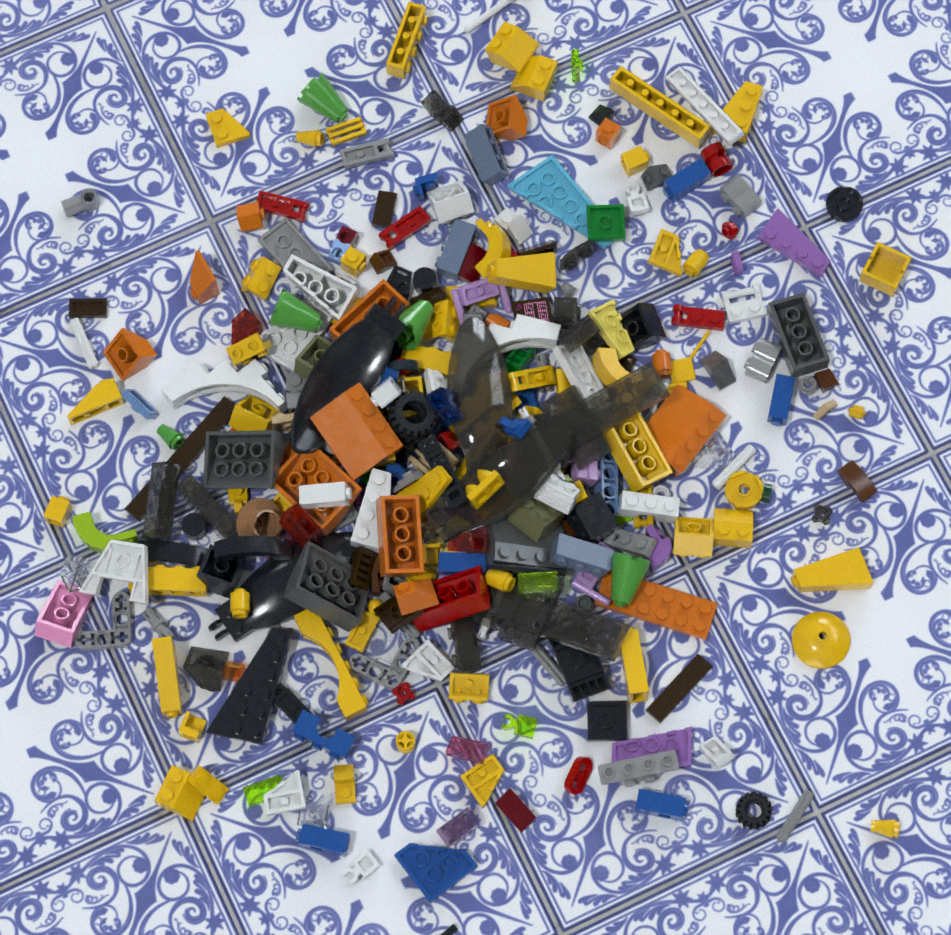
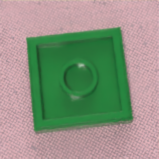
M624 204L586 205L588 242L626 240Z

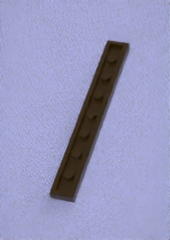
M224 396L127 505L125 511L141 522L205 449L206 432L221 431L230 421L235 404Z

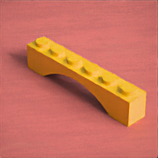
M307 609L294 615V620L303 638L320 646L335 664L339 676L337 704L346 722L367 712L366 705L369 704L365 694L360 695L357 689L360 685L356 677H351L349 673L351 667L347 660H342L340 654L343 652L338 643L334 644L332 640L334 635L329 626L325 627L323 623L325 619Z

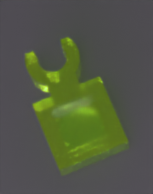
M504 714V719H508L510 724H502L501 728L503 730L515 729L514 735L533 739L538 719L518 714L517 719H514L511 715Z

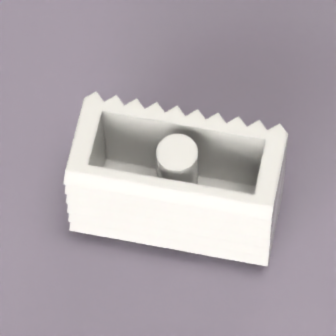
M389 377L382 384H379L376 389H373L370 399L376 407L380 406L383 409L401 395L402 390L394 379Z
M546 473L540 479L533 498L568 515L575 506L580 489H577L572 483L563 482L554 474Z

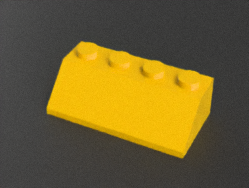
M637 406L611 416L597 426L632 492L644 490L673 473Z

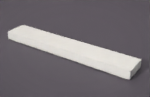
M680 66L665 77L667 82L729 146L744 136L743 131Z

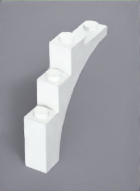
M517 314L515 321H511L510 328L490 323L489 329L484 331L483 338L463 333L462 339L457 340L455 348L458 351V368H460L459 372H455L452 383L455 384V392L462 393L474 372L485 362L499 354L522 348L552 350L557 346L561 325Z
M256 359L240 371L233 363L230 365L225 360L211 372H209L205 365L200 366L195 361L161 388L163 396L175 409L202 395L215 392H237L257 397L270 404L279 413H284L287 410L284 396L280 392L277 394L273 390L275 388L269 381L268 368L264 363H259Z

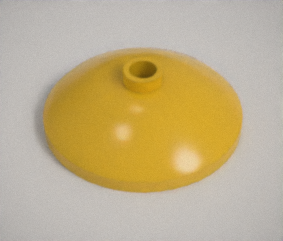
M822 611L812 612L802 617L794 627L792 633L793 650L796 656L810 667L817 669L834 667L844 660L850 649L851 638L849 630L845 623L834 614ZM824 634L826 638L821 639L819 635Z

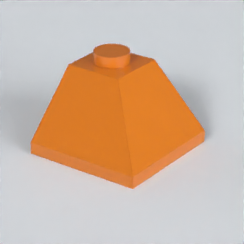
M516 95L488 104L486 126L492 128L496 139L513 141L526 136L528 119Z
M197 250L189 282L191 286L189 292L193 300L197 299L199 304H202L220 295L213 273L201 252Z
M121 328L103 351V354L122 381L129 379L148 367L157 356L146 339L126 328Z
M431 579L411 580L393 586L401 615L439 605Z

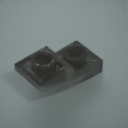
M586 241L565 254L560 260V270H572L579 265V258L591 256L594 253L593 241Z

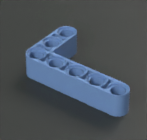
M571 423L559 433V440L562 444L573 446L576 442L597 444L598 452H600L598 469L601 471V477L595 483V494L601 493L615 517L618 513V465L600 432L598 436H592L591 431L597 429V426Z

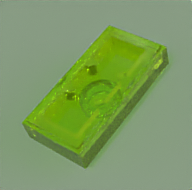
M572 49L571 76L574 83L579 82L580 71H583V61L579 59V49Z
M557 571L518 573L519 594L558 592Z
M280 774L243 787L249 808L264 802L263 795L273 790L282 782Z

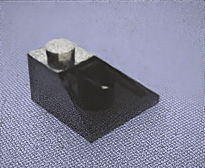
M191 646L183 669L201 689L221 692L230 652Z

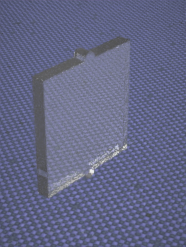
M379 621L364 651L375 656L377 660L381 659L391 664L408 635L399 630L391 634L387 627Z

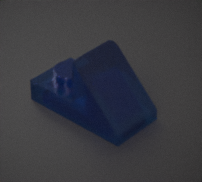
M439 387L425 395V399L445 425L449 427L461 420L464 414L453 401L456 393Z

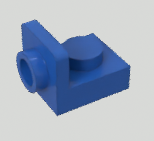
M436 172L415 178V185L412 187L415 197L419 196L420 201H424L423 190L430 191L438 186Z

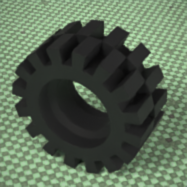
M752 791L750 794L749 792L745 793L744 796L742 795L735 810L738 822L742 823L744 828L749 827V830L763 828L768 824L772 815L771 802L767 800L768 797L766 795L762 796L760 792L757 794L755 793L756 791ZM750 804L759 805L762 811L761 815L757 818L748 816L746 812L747 806Z

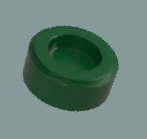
M764 484L761 500L764 503H769L772 484Z

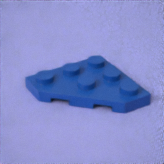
M409 843L394 854L396 860L430 904L478 868V865L469 853L461 849L455 850L447 849L446 847Z

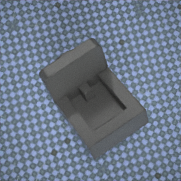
M667 164L653 165L643 172L641 179L647 191H651L656 185L664 184V181L670 178L672 174Z

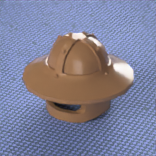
M254 498L246 502L239 510L236 519L238 536L255 535L279 538L283 529V517L280 509L273 501L265 498Z

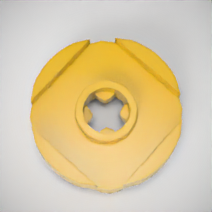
M738 471L729 477L725 485L724 494L729 504L735 509H751L761 501L763 484L755 474L748 473V471ZM741 486L749 489L747 491V494L739 492L741 490Z

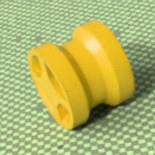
M409 731L400 732L396 737L397 749L404 754L411 753L416 746L415 736Z

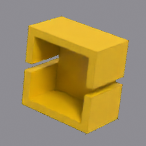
M877 241L870 258L861 272L859 281L893 297L909 267L912 257Z

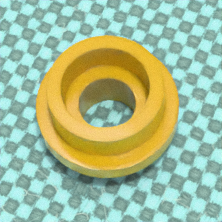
M853 405L852 408L848 407L847 410L849 411L848 416L863 420L867 412L863 411L864 407Z

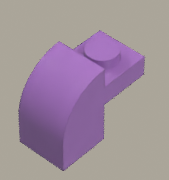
M651 524L645 528V535L654 538L657 544L650 558H642L651 561L649 569L652 573L668 562L672 543L669 536L662 540L663 536L658 528L655 529Z

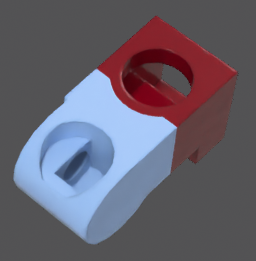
M342 225L330 250L329 258L340 263L350 246L353 247L358 241V232Z

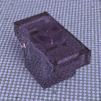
M467 807L438 828L436 833L449 848L470 836L473 830L480 825V822L470 808Z

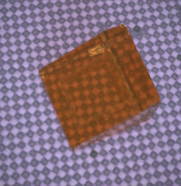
M225 661V680L238 682L246 670L245 664Z

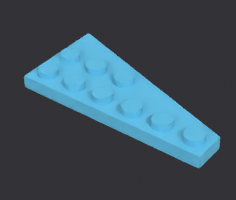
M553 155L508 185V189L588 238L586 205L594 204ZM616 241L594 243L606 249Z

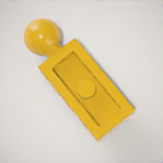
M372 599L368 603L369 611H364L361 623L351 630L344 643L345 646L363 653L380 621L375 616L376 614L373 610L382 604L381 600Z

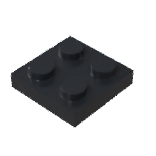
M587 701L588 742L628 740L627 701Z

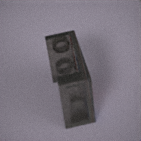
M589 315L558 337L561 345L569 353H572L582 345L588 357L594 354L598 348L606 345V342L598 334L600 332L599 327Z

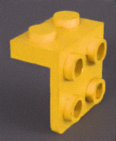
M442 300L432 304L434 313L422 340L442 337L450 343H457L460 328L454 303L450 300Z

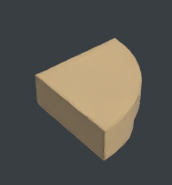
M834 400L824 403L815 412L814 418L816 420L824 418V415L829 410L833 411L838 404Z

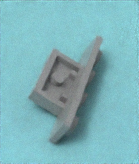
M675 750L598 765L602 785L620 782V786L625 785V787L635 786L637 782L645 781V783L655 782L656 778H659L660 773L679 769Z

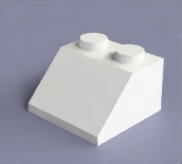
M461 180L426 192L439 224L450 223L455 218H464L469 216L470 213L475 212L469 191Z

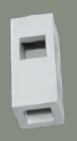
M345 482L299 486V505L303 509L350 505L349 499H352V489Z

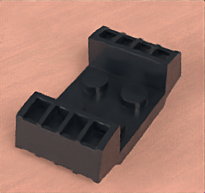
M584 621L547 634L552 654H555L567 684V691L572 703L610 689L605 671Z

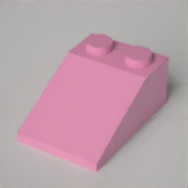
M58 580L36 620L34 636L71 648L76 635L80 631L93 596L79 593L80 587Z

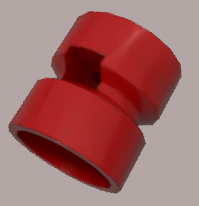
M721 142L710 144L700 153L704 163L708 164L707 167L711 171L712 177L724 175L733 167Z

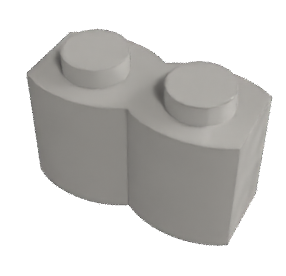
M738 174L720 187L721 199L725 203L728 202L732 205L733 212L743 219L761 206L762 200Z
M763 338L760 339L759 343L755 342L751 351L754 354L751 358H747L744 364L746 369L745 375L767 383L781 354L782 347Z

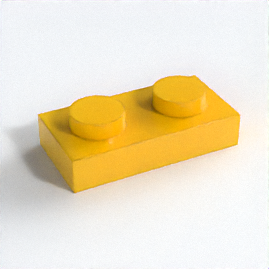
M197 765L187 779L191 786L216 805L219 804L229 788L199 765Z

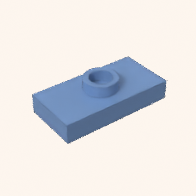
M124 389L121 393L132 405L131 408L135 412L140 413L146 420L156 419L159 415L134 389Z

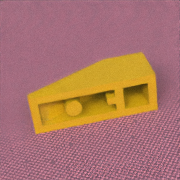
M114 378L101 380L67 415L71 426L124 404Z

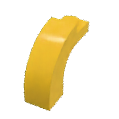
M479 218L475 224L487 236L489 247L486 255L475 266V269L483 278H487L486 269L490 263L496 259L511 257V244L508 235L497 224L493 225L489 220L485 222Z
M598 348L592 356L597 376L609 389L616 393L618 387L641 389L642 393H648L657 384L656 376L636 375L626 371L618 361L616 348Z

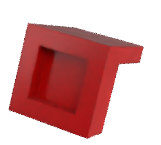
M445 431L437 437L438 441L450 452L457 450L467 441L466 438L458 441L452 431Z

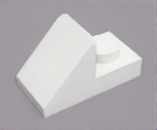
M508 207L494 218V222L519 246L533 235L521 214H514Z
M716 736L699 745L701 752L714 771L721 769L734 759L732 751Z

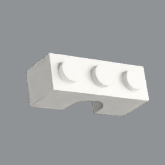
M623 490L618 497L617 516L636 518L639 515H651L655 517V521L674 523L679 515L680 498Z

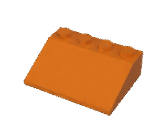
M360 382L310 417L353 481L400 452L403 444L379 409L373 404Z
M677 384L646 425L673 471L672 475L677 478L683 473L727 415L712 403Z
M319 448L305 454L294 453L279 469L274 485L275 489L326 536L341 522L362 491V488ZM345 482L352 489V499H349L350 505L303 509L299 505V486Z

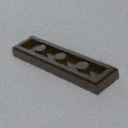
M697 654L650 704L646 712L661 724L713 666Z

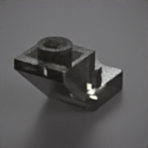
M432 90L421 101V104L430 116L451 132L464 120L455 106L446 104L436 90Z

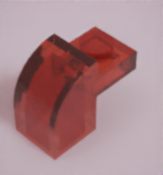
M449 531L447 551L487 554L488 534Z

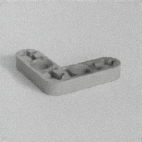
M120 591L115 593L112 598L113 629L79 632L74 640L79 650L126 648L132 643L131 602L127 593ZM120 597L126 600L123 602L124 610H120V604L116 602L120 600ZM120 615L127 616L128 619L125 624L117 623V618ZM114 634L115 638H121V635L125 634V637L128 639H125L123 643L119 639H115V644H112L111 635ZM102 635L109 637L108 642L104 645L98 643V639ZM92 636H94L95 645H93L92 641H88L82 646L79 641H82V637H86L87 640H93Z
M412 637L405 639L389 668L359 653L350 657L349 665L353 672L388 690H392L402 684L408 673V670L398 668L396 662L399 659L407 660L409 658L404 655L408 650L406 645L414 643L415 650H410L408 654L410 657L419 648V642ZM359 659H361V664L367 666L366 672H363L364 667L360 665L355 667L353 661H358ZM377 667L381 672L379 676L373 677L369 673L370 669ZM384 672H387L386 677L392 679L393 676L396 677L395 679L397 683H392V685H389V680L383 678Z

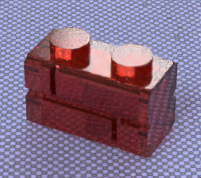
M298 503L286 509L279 520L280 525L302 548H304L307 541L315 544L323 532L319 525Z

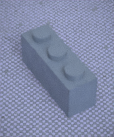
M480 124L464 134L466 145L473 156L472 161L479 172L478 177L483 183L493 186L510 175L491 127Z
M456 218L454 223L449 225L447 231L448 239L447 241L444 240L441 246V251L443 252L441 257L438 256L435 261L434 267L437 268V275L458 281V275L470 243L473 244L477 225Z
M559 533L552 540L549 561L554 562L558 566L573 568L577 572L590 573L594 577H604L611 569L613 549Z

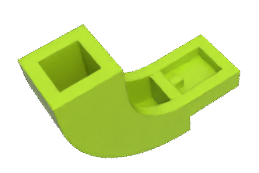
M90 511L72 516V521L79 538L89 549L96 553L102 554L111 539L131 543L139 542L136 529L114 535L101 533L95 527Z

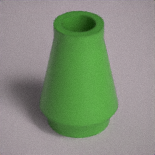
M164 424L157 429V434L160 435L170 449L177 450L185 441L181 433Z

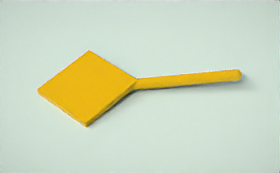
M707 330L689 357L671 361L672 383L696 380L692 359L710 334V330Z

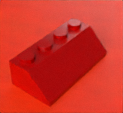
M480 565L432 581L439 605L423 609L424 613L412 620V622L421 632L490 609V593Z

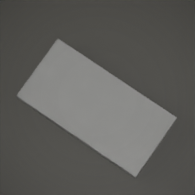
M287 217L257 239L260 245L282 269L285 267L291 254L330 274L334 272V268Z

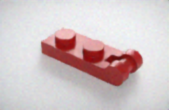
M261 190L256 202H259L260 209L264 208L266 213L294 219L300 223L305 222V213L310 207V204L307 202ZM294 207L299 208V211H293Z
M418 206L380 232L378 237L386 242V247L391 251L405 239L431 223V218L421 206ZM394 233L396 237L392 239L390 235Z
M680 304L673 305L672 312H674V317L671 318V324L674 326L723 331L725 311L686 307ZM681 314L687 315V319L681 318Z

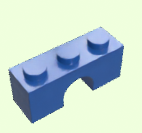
M303 709L291 730L294 734L293 737L301 742H304V740L312 743L311 747L318 751L324 749L329 752L328 756L335 760H339V758L343 760L355 736L337 728L331 738L321 737L317 732V725L321 718Z

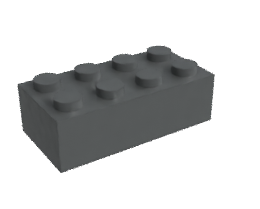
M805 293L769 302L767 313L779 346L782 347V354L790 375L798 377L828 368L830 359Z

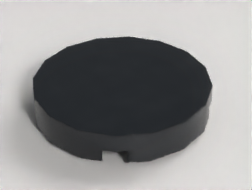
M841 186L829 193L825 206L831 218L845 223L858 218L862 212L863 200L857 190L852 187L846 188Z

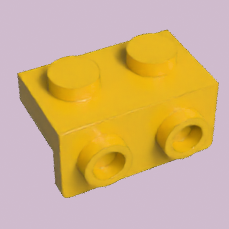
M262 256L251 262L249 266L251 270L242 280L241 284L243 286L241 291H248L258 298L266 300L281 267Z
M255 333L226 348V351L233 365L242 363L244 366L253 361L252 357L258 355V358L268 354V349L272 348L273 345L271 340L262 342L260 335Z
M450 672L448 699H453L452 701L456 703L472 700V703L483 704L484 701H488L490 674Z

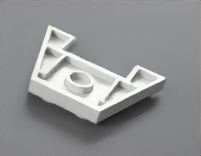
M111 539L80 588L79 593L99 597L104 578L134 583L129 601L149 605L148 547L143 544Z

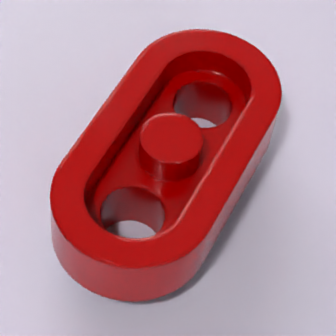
M579 756L574 760L564 782V788L567 793L578 795L582 792L593 769L590 758Z

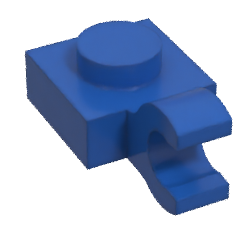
M502 417L498 424L505 427L503 430L509 437L522 439L532 426L528 419L518 417L513 421Z

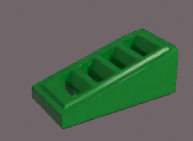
M538 348L513 350L503 362V370L506 373L526 370Z

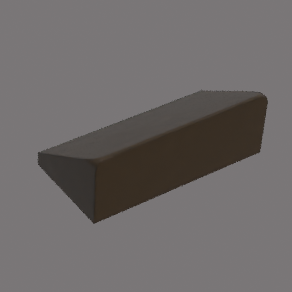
M549 240L518 250V255L556 253L557 243L554 240Z

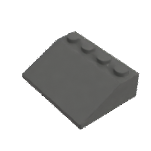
M276 430L206 432L203 489L274 488L284 455L285 434Z
M488 510L487 567L489 562L563 568L567 571V566H558L554 562L549 561L552 540L559 533L564 534L562 522H560L557 529L536 543L507 520L510 515L509 512Z
M307 541L287 582L284 597L343 630L350 632L362 621L372 576L367 591L351 585V564L316 544Z

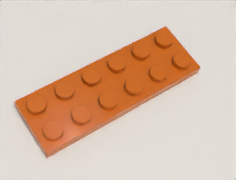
M611 569L603 577L598 593L610 600ZM642 580L631 604L626 605L625 608L615 606L612 600L608 606L595 600L594 606L706 641L718 603Z

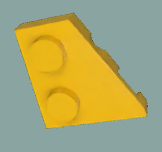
M223 108L205 114L217 148L251 138L249 131Z

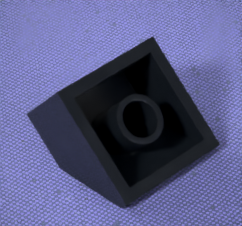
M639 302L621 315V324L623 329L627 330L635 351L654 346L666 337L655 306L652 303Z
M600 492L574 506L573 510L568 515H565L577 539L593 544L602 542L618 526Z
M210 544L198 570L197 577L213 593L230 599V593L237 589L245 570L247 556H234V560H214V545Z

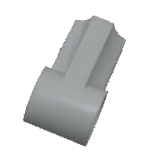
M90 188L83 190L77 196L61 201L67 217L86 210L94 211L100 206L97 193ZM89 198H94L93 201L86 202Z

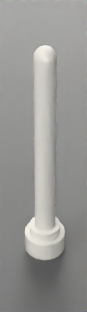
M501 0L465 26L464 31L466 33L471 32L514 0Z

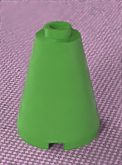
M321 72L318 74L321 77L318 79L314 77L301 91L303 94L302 98L298 96L297 100L334 122H342L348 116V108Z
M282 289L269 324L315 332V329H320L323 319H320L321 314L287 290Z
M419 300L402 312L398 319L407 326L396 339L399 343L398 347L413 351L420 345L434 313L432 304L429 301Z
M613 552L611 600L614 601L615 606L625 608L626 605L631 604L650 567L651 561L640 557H632V555Z

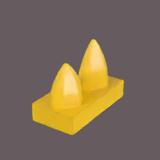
M477 470L480 484L466 485V497L476 510L505 484L497 471Z

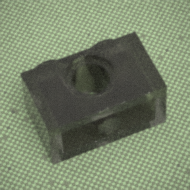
M554 297V323L560 324L561 329L576 328L577 322H580L581 304H577V297Z

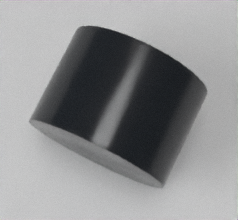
M422 267L414 272L413 287L417 293L422 294L436 288V274L432 269Z
M190 513L183 518L181 523L182 530L189 540L198 541L206 535L207 525L202 515Z

